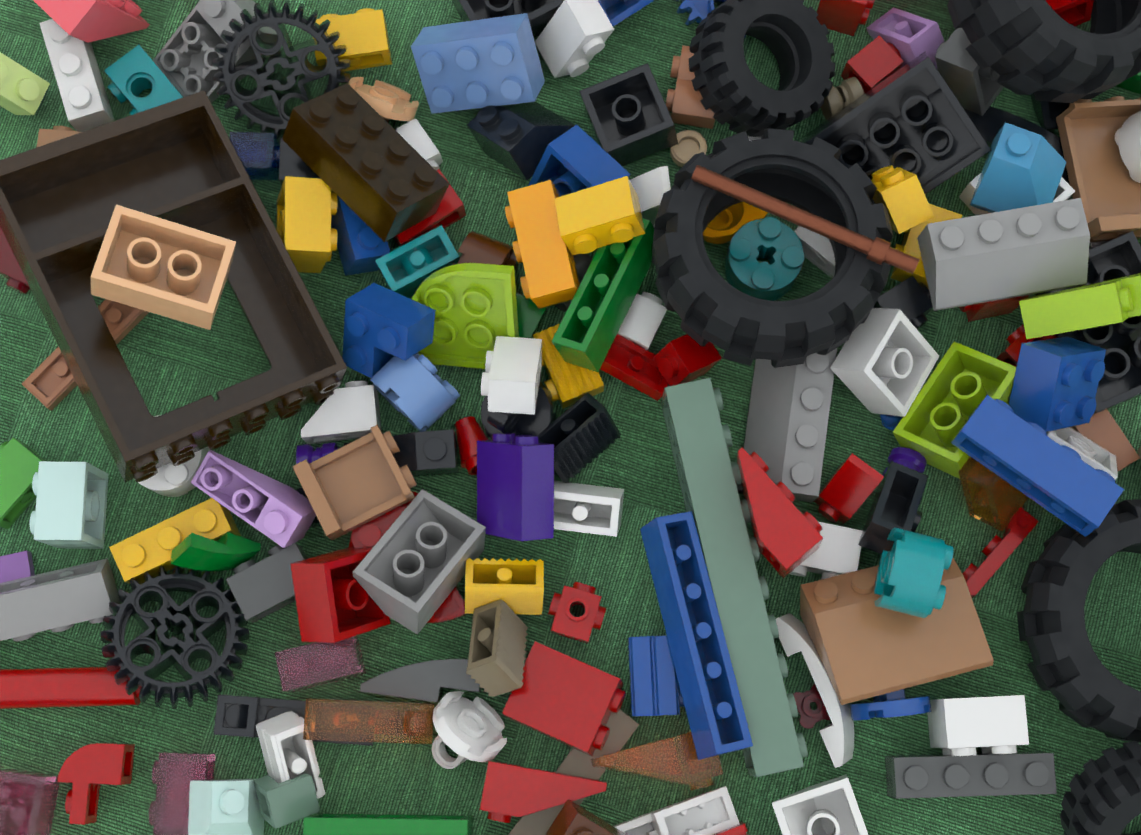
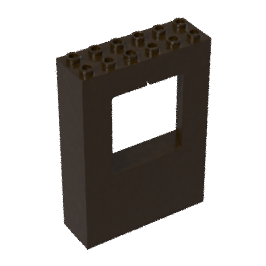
M205 90L0 160V227L124 482L135 479L136 482L147 480L158 473L157 468L171 462L173 466L184 464L195 457L194 452L209 447L210 450L221 448L231 441L230 437L243 431L246 435L258 432L267 425L266 421L278 416L281 420L288 419L298 414L302 410L301 406L313 401L315 405L324 403L329 396L334 394L333 391L338 389L347 366ZM116 204L236 241L227 281L271 366L270 370L216 393L218 400L214 401L212 395H208L158 417H153L150 414L91 295V274Z

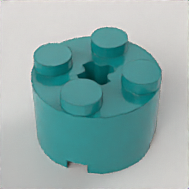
M765 217L746 223L734 234L727 251L725 276L728 283L737 290L758 299L774 301L781 298L791 289L803 265L804 252L801 241L789 226L774 217ZM758 257L762 259L767 258L770 263L768 264L766 261L759 263L757 259Z
M894 527L887 540L894 541L892 550H883L878 566L874 594L882 596L874 601L875 606L926 618L932 613L933 608L940 610L943 605L946 586L940 584L943 570H948L951 565L954 548L953 546L946 545L943 539Z

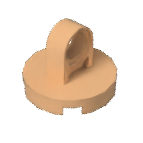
M351 77L348 84L387 123L389 119L399 121H411L414 119L419 102L412 101L410 103L411 94L379 80H375L374 86L363 84L364 77Z

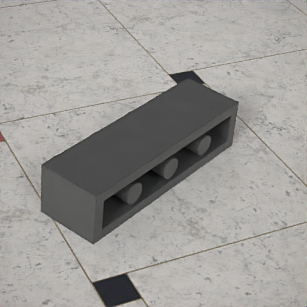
M1050 752L977 753V755L970 756L943 754L885 756L887 796L896 799L1057 794L1054 753Z

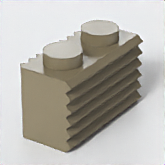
M501 599L474 609L466 674L471 675V679H475V683L480 684L479 687L484 688V692H488L490 697L519 689L524 684L522 682L524 678L522 674L525 672L523 670L525 666L523 661L526 659L524 657L526 654L524 649L527 647L525 645L527 641L525 637L528 635L526 632L528 627Z

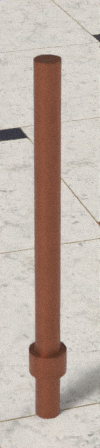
M699 165L696 166L691 180L868 255L866 259L881 265L882 262H885L913 274L920 260L890 247L891 243L879 237H876L875 240Z

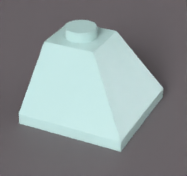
M255 779L191 780L188 835H264V818L261 815L253 782Z

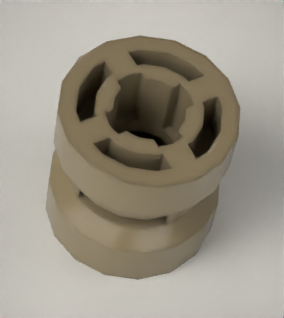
M856 77L843 80L839 86H832L829 95L824 98V104L820 107L826 120L864 95L862 86Z

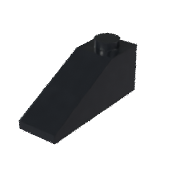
M454 429L413 432L393 436L400 450L394 456L400 467L407 464L413 477L459 473L457 436Z

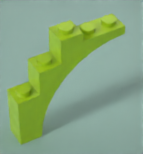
M1141 273L1027 297L1019 301L1026 339L1121 323L1130 317L1141 316Z

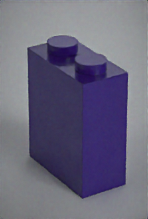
M492 433V440L477 441V522L486 527L485 534L517 541L554 538V444L538 443V436L536 435L515 436V433Z

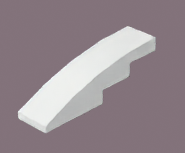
M723 786L616 824L614 827L627 835H714L740 823L727 787Z

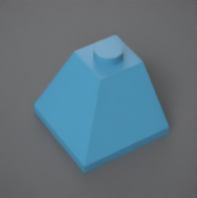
M1005 122L992 141L991 151L988 152L970 206L994 213L1053 203L1067 162L1042 135Z

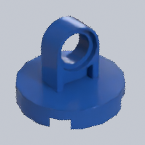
M904 689L875 696L872 702L850 704L851 717L854 721L869 720L873 717L890 718L932 712L930 696L905 698Z

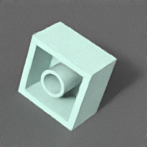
M39 461L38 472H35L32 481L33 492L37 495L36 511H32L30 516V531L34 534V540L56 548L104 549L109 474L88 462Z

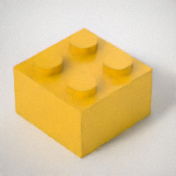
M285 176L277 198L276 230L298 272L321 273L325 263L331 261L332 251L337 249V229L331 228L332 215H336L337 194L331 192V188L322 179Z

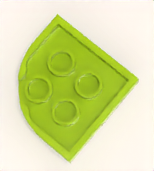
M482 263L450 265L428 276L420 284L412 297V300L436 310L433 343L418 352L419 355L423 354L434 365L485 369L487 351H494L496 336L519 337L514 266Z

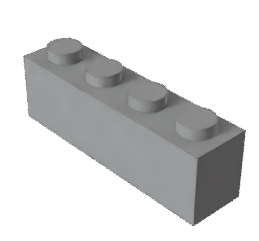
M108 558L0 583V641L11 638L16 642L24 641L36 635L37 632L50 629L54 633L70 629L76 623L89 620V623L96 624L103 622L104 616H112L113 614L109 610V603H120Z

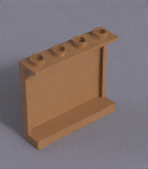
M1116 96L1100 102H1092L1091 99H1079L1074 103H1070L1069 108L1056 117L1064 159L1067 162L1066 168L1069 183L1075 190L1072 197L1073 199L1081 198L1090 232V243L1111 241L1133 231L1137 239H1141V183L1135 182L1130 177L1129 170L1121 158L1119 146L1115 142L1116 131L1122 127L1123 123L1131 115L1141 111V97L1134 100H1125L1123 96Z

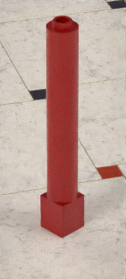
M107 667L0 669V709L139 705L141 689L138 688L134 693L128 695L125 686L129 680L117 685L114 675L119 670L109 672Z

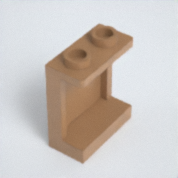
M375 425L370 428L371 433L311 463L306 459L292 466L326 536L331 540L415 498L411 488L416 486L417 483L407 464L402 467L399 466L394 454L400 450L390 430L382 433L379 426Z

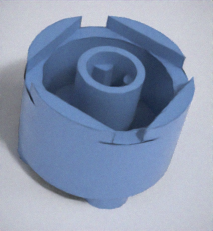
M416 353L406 361L393 356L370 379L381 395L398 412L400 411L406 418L408 417L407 421L419 432L427 431L460 397L458 391L448 381H443L436 374L437 368L423 354L419 355Z

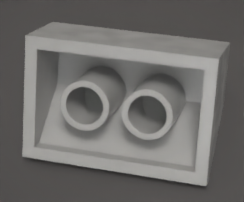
M422 489L355 568L353 577L385 615L418 635L465 575L466 560L471 558L474 561L484 551L486 527Z

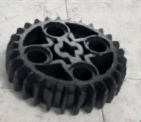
M270 0L268 11L264 12L260 3H256L254 5L255 16L253 17L246 9L242 10L240 16L243 23L241 24L234 18L230 20L229 26L234 33L226 30L222 31L220 38L228 44L218 43L215 46V52L223 55V57L215 58L212 61V66L222 69V71L214 74L213 81L224 82V85L218 89L217 95L229 94L230 96L224 105L225 109L236 105L238 107L234 117L236 121L246 115L249 118L246 126L248 130L255 123L261 124L260 135L264 136L268 127L274 128L275 139H279L282 129H286L292 112L288 108L286 101L293 97L301 99L304 103L313 99L307 84L308 82L323 78L329 74L328 85L324 92L327 93L342 86L339 83H349L351 77L350 74L341 72L342 69L350 67L349 59H339V56L346 52V45H338L336 47L334 45L339 39L340 33L337 31L328 35L326 31L330 21L327 19L320 25L317 24V10H314L309 17L304 16V4H300L296 12H292L289 0L285 1L282 10H277L275 1ZM284 24L301 28L314 39L292 45ZM266 26L271 27L276 31L278 40L274 43L264 42L259 37L258 29ZM249 36L256 58L235 66L238 48L243 40ZM314 50L321 51L326 56L327 62L322 66H314L308 61L307 54ZM266 55H271V56L268 58L266 65L263 66V65H264V62H265V60H266ZM277 63H280L283 68H290L287 77H284L281 72H274ZM243 74L251 75L256 80L257 87L250 90L244 89L239 84L238 77ZM298 75H300L298 84H297V85H294L295 82L297 81ZM272 95L279 115L265 112L251 102Z
M176 565L173 574H167L164 567L160 566L159 576L155 578L146 571L144 573L145 582L141 585L131 578L130 586L132 592L128 593L119 589L118 596L122 604L109 603V610L115 616L103 617L105 628L110 630L101 631L100 634L101 641L109 643L101 648L103 657L111 658L106 663L108 671L119 670L114 675L117 685L129 680L125 686L126 693L131 695L138 688L141 689L139 698L142 703L146 702L150 694L155 695V705L157 708H160L164 698H170L172 709H176L179 698L185 697L188 706L192 707L193 695L198 693L207 702V688L209 687L221 693L222 683L220 678L222 677L229 682L234 680L233 671L229 667L241 669L243 661L237 655L247 654L248 646L241 641L249 639V630L241 628L246 626L248 621L245 620L244 614H238L241 612L237 601L231 602L234 599L231 589L222 592L224 588L223 578L220 577L211 584L210 571H206L199 578L196 577V570L189 569L188 574H182L180 566ZM184 591L194 593L195 595L178 606L167 592ZM149 601H156L162 605L154 613L142 610V606ZM205 606H211L218 610L217 614L211 618L201 617L197 612ZM131 616H134L145 632L125 646L126 627ZM226 625V643L221 656H219L207 639ZM193 628L196 630V642H194ZM156 629H157V636H158L159 645H158L157 642H156V631H155ZM168 630L176 635L183 633V641L181 639L178 640L175 636L169 638ZM147 653L154 657L153 661L147 666L140 667L133 663L135 657L140 654ZM198 658L207 659L211 663L208 669L199 672L190 668V664ZM173 665L186 681L162 682L154 679Z

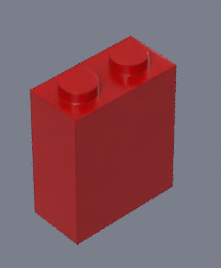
M534 641L523 667L525 672L522 674L524 676L522 682L524 684L521 688L511 692L502 714L508 719L593 756L595 749L602 750L607 741L610 728L606 727L611 712L617 714L624 702L626 692L622 690L623 682L618 677Z

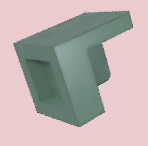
M308 773L282 783L276 782L269 775L253 780L261 815L275 829L320 812L313 778Z

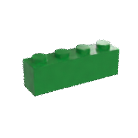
M642 218L645 234L633 237L627 242L613 243L597 249L551 341L565 362L599 372L652 263L654 227L650 220Z

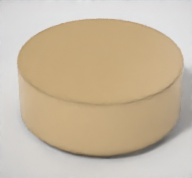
M684 130L676 134L678 144L670 147L671 158L680 167H683L695 154L701 152L706 154L707 152L705 138L694 130Z

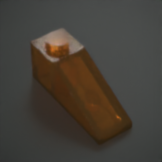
M306 698L303 739L432 744L434 704Z
M691 732L591 759L592 766L675 785L689 784L690 790L713 785L712 777L723 774L719 755L698 760Z

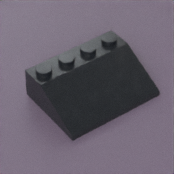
M926 52L916 57L800 139L802 143L812 145L815 137H818L839 148L841 154L838 161L848 169L857 163L870 180L873 179L872 174L875 171L889 165H893L894 168L900 167L917 175L924 194H927L991 151Z
M1133 231L1089 250L1087 283L1085 285L1141 273V246ZM1060 289V290L1042 292V293H1037V294H1035V295L1037 296V295H1042V294H1047V293L1062 291V290H1066V289ZM1141 316L1130 317L1121 323L1055 334L1057 338L1067 336L1106 349L1104 358L1105 371L1099 381L1095 397V414L1141 396Z

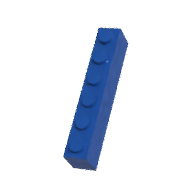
M690 511L656 517L640 528L698 760L752 747L751 735L693 513Z

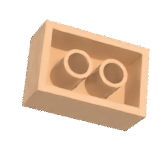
M116 204L91 274V295L211 330L233 261L236 241Z

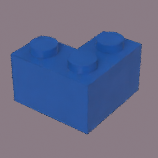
M372 283L345 300L343 361L347 367L370 378L393 356L406 361L412 355L433 343L436 310L381 285Z

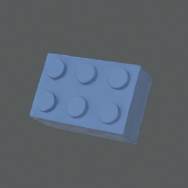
M527 13L423 27L411 45L431 114L484 108L486 106L535 102L545 82Z

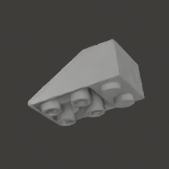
M200 0L153 59V62L183 97L205 90L211 103L220 97L217 95V91L224 85V82L213 81V76L215 73L222 71V69L212 66V61L215 58L223 57V55L215 52V46L218 43L228 44L220 38L223 30L234 33L229 26L232 18L241 24L243 23L240 16L242 10L246 9L252 17L255 16L254 5L256 3L253 0ZM266 26L258 29L259 37L264 42L274 43L278 40L276 31L271 27ZM249 36L243 40L238 48L235 66L256 58ZM247 74L240 75L238 77V82Z

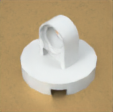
M457 690L448 692L433 709L432 720L438 735L432 743V754L437 764L442 768L453 769L466 760L482 763L491 761L507 743V737L503 738L501 733L505 728L503 720L495 709L483 699L476 696L471 701L462 697L463 691ZM445 744L458 754L457 758H453L447 753Z

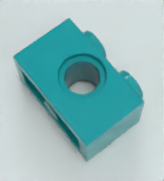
M137 45L104 70L112 81L107 86L121 104L127 100L134 108L129 112L130 115L183 98L140 45ZM152 89L148 96L139 98V94L143 90Z
M441 225L376 259L375 262L388 288L410 298L428 276L453 263L458 264L460 257Z

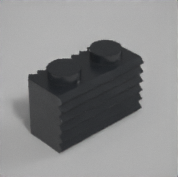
M586 393L537 436L538 443L554 444V474L563 483H569L570 478H575V475L580 473L582 468H586L587 463H592L593 458H598V453H603L604 450L609 448L611 443H615V439L620 438L621 433L607 409L591 394Z

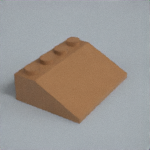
M952 558L949 569L943 570L940 584L946 586L943 605L940 610L933 608L932 613L926 618L875 606L874 601L882 596L874 594L879 565L800 585V616L841 705L993 666L994 659L967 583L954 558Z

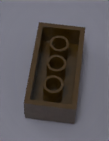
M348 83L292 109L282 140L384 242L436 213L449 183Z

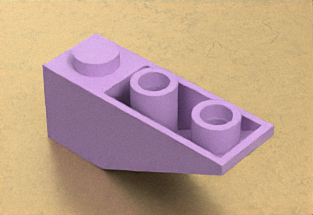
M212 450L208 451L191 481V484L283 548L303 539L316 517L309 500L290 486Z

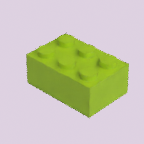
M954 341L915 398L906 416L902 417L892 432L899 445L919 452L925 457L927 464L969 483L980 463L951 442L986 395L993 399L1002 400L1009 405L1016 367Z

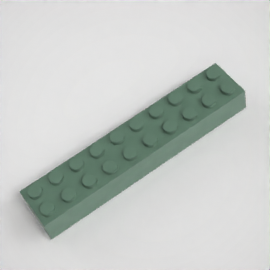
M711 378L665 387L661 406L686 512L692 511L753 743L752 747L742 749L747 773L749 776L761 777L804 767L802 758L808 756L806 742L802 732L796 733L793 717L798 716L797 705L793 693H786L783 678L788 677V668L783 653L777 654L774 644V638H779L778 627L774 615H767L765 600L769 599L768 585L765 576L758 577L755 565L756 561L760 560V553L755 537L749 538L747 532V523L751 522V516L746 499L740 500L738 494V485L742 484L738 463L731 462L729 457V447H732L733 443L728 424L722 425L720 420V410L724 409L719 387L713 388Z

